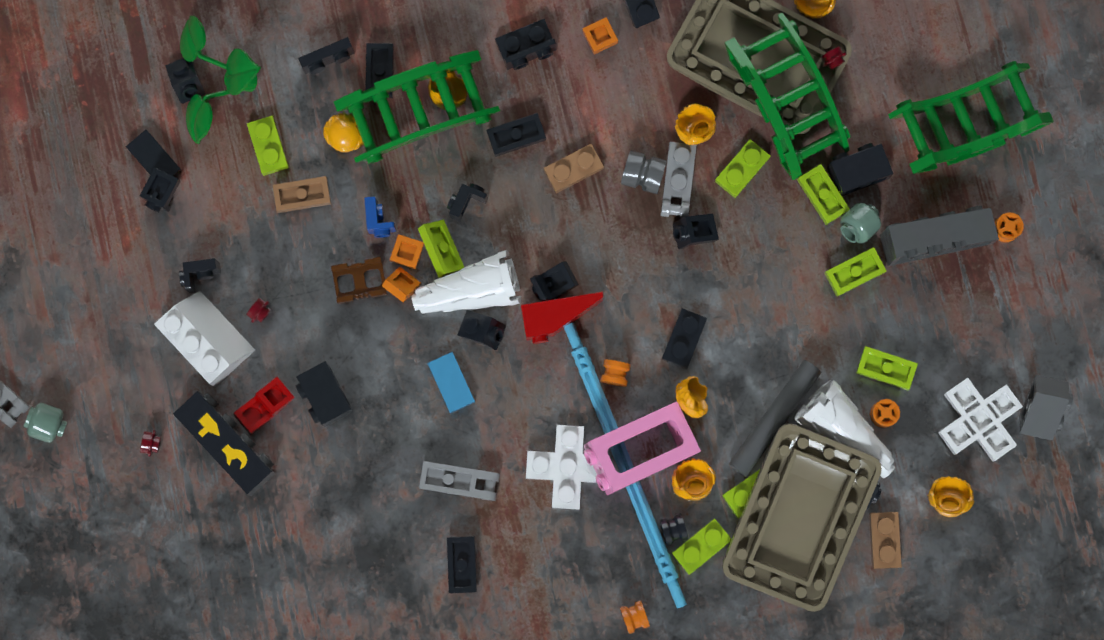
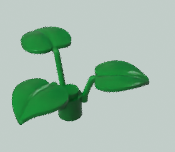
M191 15L183 28L180 38V51L186 61L193 62L198 57L227 70L224 76L227 90L207 94L203 98L201 95L195 94L188 103L186 110L187 129L196 144H200V141L207 135L213 119L212 108L208 101L228 94L238 95L242 91L253 92L257 86V73L261 67L243 49H234L230 53L226 64L204 55L201 50L206 44L205 30L200 20L196 16Z

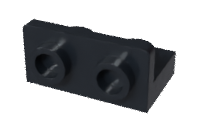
M545 19L495 38L496 45L507 70L511 68L514 70L522 69L529 64V61L536 58L539 60L547 59L554 54L553 51L557 50L556 41L552 38Z

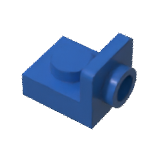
M375 196L364 197L366 224L369 234H374L376 238L389 237L390 232H396L394 222L379 223V220H384L383 204H378Z

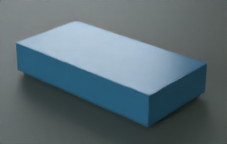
M453 352L428 363L450 414L475 403Z

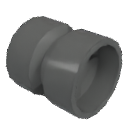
M630 150L621 184L632 188L641 185L643 191L658 194L667 160L657 157H651L648 160L645 154Z

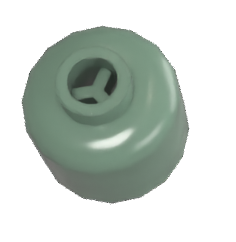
M857 203L853 205L841 217L840 230L842 235L852 243L867 242L881 227L879 211L870 204Z
M39 403L36 407L31 406L23 427L27 428L28 436L51 443L56 436L62 437L67 421L62 420L64 414L61 409Z

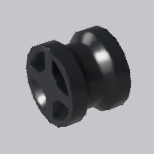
M681 513L676 514L674 518L669 520L666 518L659 519L667 546L673 544L675 540H689Z

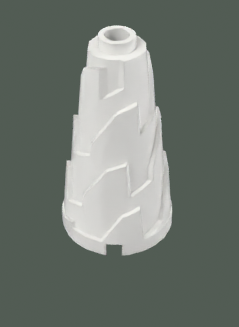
M508 250L500 251L480 262L468 265L458 272L434 280L433 283L417 288L415 290L416 294L411 296L414 309L416 311L420 310L422 314L439 311L449 312L462 309H481L520 304L521 296L514 297L515 292L520 291V286L512 258L504 259L510 253Z
M830 380L808 398L811 401L807 406L803 404L796 413L795 421L807 430L877 458L881 463L882 471L880 476L882 478H886L894 470V459L891 452L873 433L874 429L860 415L856 405L834 380Z

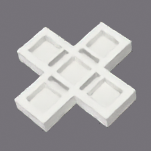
M966 378L944 394L960 417L940 430L938 434L954 455L977 440L992 462H994L1017 446L1001 424L1002 421L1023 407L1007 384L986 399H983L969 378Z
M557 425L555 452L527 451L526 479L553 480L552 508L579 510L581 482L597 483V473L593 465L590 466L587 463L583 454L584 426Z

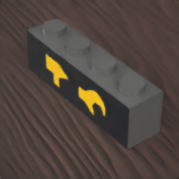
M197 391L173 415L247 495L252 496L275 474L271 468L274 463L266 454L262 453L259 455L252 448L256 444L245 432L240 435L234 427L237 423L227 413L222 415L216 409L219 404L208 392L203 395Z

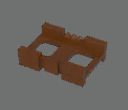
M381 257L365 259V263L351 264V266H348L347 263L331 266L338 304L352 302L355 298L359 300L360 298L364 299L370 296L373 298L388 295L387 290L382 287L385 276ZM378 269L382 284L377 287L368 288L365 282V272ZM348 274L353 275L355 289L350 292L341 293L338 286V277Z

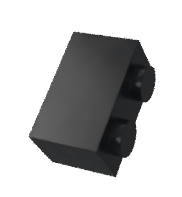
M868 143L859 147L857 153L848 156V153L844 152L832 158L833 161L830 162L827 169L841 196L888 180L894 174L882 143L873 146V143Z
M326 361L296 376L299 384L295 385L303 400L306 398L309 400L312 408L308 409L315 424L320 422L322 426L326 427L354 412Z

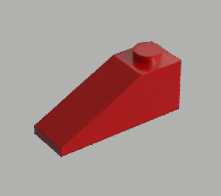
M603 292L521 305L526 340H532L533 344L548 342V337L555 336L566 325L576 321L603 301Z

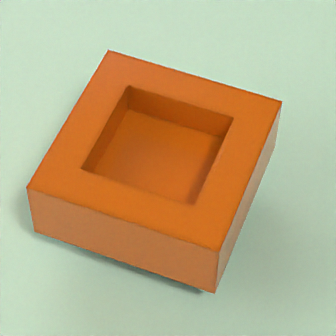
M607 17L582 28V32L594 55L618 44V39Z
M398 234L390 261L416 270L424 248V242Z
M399 267L385 279L382 287L404 303L415 293L421 282Z

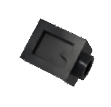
M154 167L139 195L146 201L144 206L157 213L161 209L169 212L171 207L168 204L181 181Z
M713 213L686 216L673 223V237L677 242L678 249L719 240Z
M215 258L183 262V270L179 271L180 284L189 293L196 292L194 277L197 276L198 280L214 278V274L221 273L220 262Z

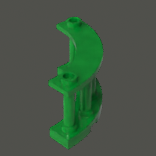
M783 13L778 14L781 29L747 47L745 45L740 46L735 38L726 41L725 46L729 61L742 78L746 87L751 84L758 97L755 99V103L766 123L770 122L775 135L771 137L780 164L792 180H795L802 176L800 164L803 163V159L836 142L844 152L850 151L847 140L850 138V133L847 127L842 124L831 94L814 60L799 37L800 32L796 23L793 20L789 21ZM784 39L788 41L795 52L794 54L763 70L760 68L756 70L750 61L752 59L751 56ZM801 62L810 81L777 98L775 96L771 97L764 85L767 83V80ZM816 90L823 109L790 126L784 125L779 114L781 108ZM825 119L828 120L831 129L830 134L799 150L794 149L791 140L794 139L796 134Z
M475 50L449 57L450 61L436 64V61L401 72L375 82V86L363 92L359 89L334 101L337 112L348 110L349 113L353 114L366 149L365 153L354 158L355 162L367 160L368 164H373L383 160V154L422 138L471 122L481 125L491 121V115L500 111L499 106L488 109L484 108L471 72L473 69L472 65L481 61L479 51ZM457 71L458 75L461 74L474 113L459 116L445 78L447 73ZM431 78L432 82L435 81L449 118L448 121L431 127L416 89L418 87L417 82ZM401 88L403 92L406 91L420 129L404 137H401L387 100L389 98L388 93ZM371 100L377 102L391 142L377 148L363 112L364 104Z
M1012 61L1002 66V71L956 91L922 101L912 102L909 99L897 104V110L889 113L888 116L890 119L904 117L919 152L917 155L918 160L909 164L913 174L935 170L938 168L936 165L938 163L946 162L949 166L1006 145L1004 140L1006 138L1011 139L1018 135L1024 137L1053 123L1054 120L1050 112L1039 113L1038 110L1034 109L1019 74L1029 69V64ZM1008 79L1024 112V120L1012 126L1009 123L1006 124L991 90V87ZM981 92L996 127L994 129L995 133L983 138L981 135H977L962 101L963 98ZM950 103L953 105L967 138L966 144L954 147V144H950L935 110ZM925 112L940 147L937 152L929 149L915 117L916 114Z

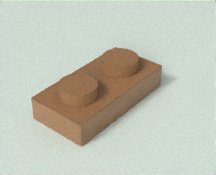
M589 144L544 167L543 170L555 193H558L603 170L604 166L592 144Z
M326 176L273 185L277 213L331 205Z
M898 512L869 513L872 569L902 568Z

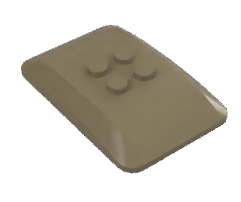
M696 0L668 49L667 62L670 67L762 117L755 103V99L758 97L751 84L746 87L742 78L729 61L725 46L726 41L735 38L740 46L745 45L747 47L781 29L778 14L783 13L789 21L793 20L796 23L800 32L799 37L814 60L830 93L851 56L852 48L849 41L773 0ZM784 39L751 56L752 59L750 61L756 70L759 68L763 70L795 52L788 41ZM840 46L843 53H847L843 57L845 62L832 70H830L829 66H822L824 63L821 56L832 49ZM800 62L771 77L764 85L770 96L777 98L810 81V78ZM816 90L782 107L779 114L784 125L790 126L821 110L823 106ZM810 127V128H808V129H806V130H804V131H802V132H800V133H798V134H804V133L808 132L812 127Z
M789 423L781 426L776 432L724 557L722 568L726 577L808 611L815 612L823 609L828 602L880 478L882 467L879 460L870 454L795 424Z

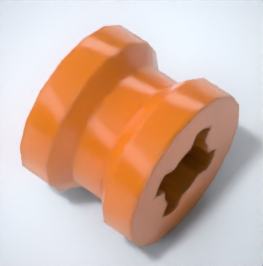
M1007 212L994 221L999 238L998 241L1002 243H1009L1022 234L1024 229L1022 219L1015 213Z
M604 359L603 366L605 372L601 376L600 382L627 387L626 373L630 371L631 365L621 361Z
M883 399L871 407L869 416L875 426L887 428L898 421L900 409L896 402L890 399Z
M641 600L635 602L634 606L620 607L629 634L634 633L639 627H650Z

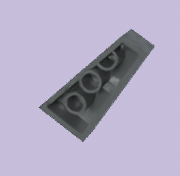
M982 206L968 208L964 213L956 214L955 211L940 214L939 217L935 218L923 217L912 222L891 224L886 226V229L880 235L887 267L991 245L999 240L991 208L982 209Z

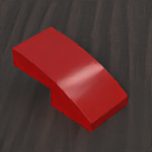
M276 377L256 392L255 396L237 409L233 415L251 436L284 409L295 397L281 380Z

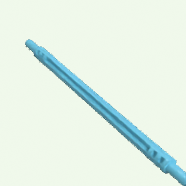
M574 322L569 323L564 329L573 349L571 354L574 357L575 364L583 379L604 434L617 429L618 426L596 374L595 367L592 364L591 357L588 354L587 347H583ZM624 441L610 447L620 473L634 467ZM638 481L627 486L626 489L654 556L655 563L658 566L659 573L662 576L663 583H667L678 609L687 605L677 580L679 575L675 570L672 558L668 553L641 483Z

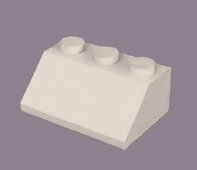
M201 291L174 305L154 324L202 377L214 387L255 351L249 342Z

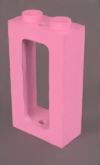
M674 402L583 445L585 448V459L590 466L593 465L597 473L596 482L599 488L606 492L607 496L701 452L678 402ZM666 422L677 448L623 473H618L608 455V449Z

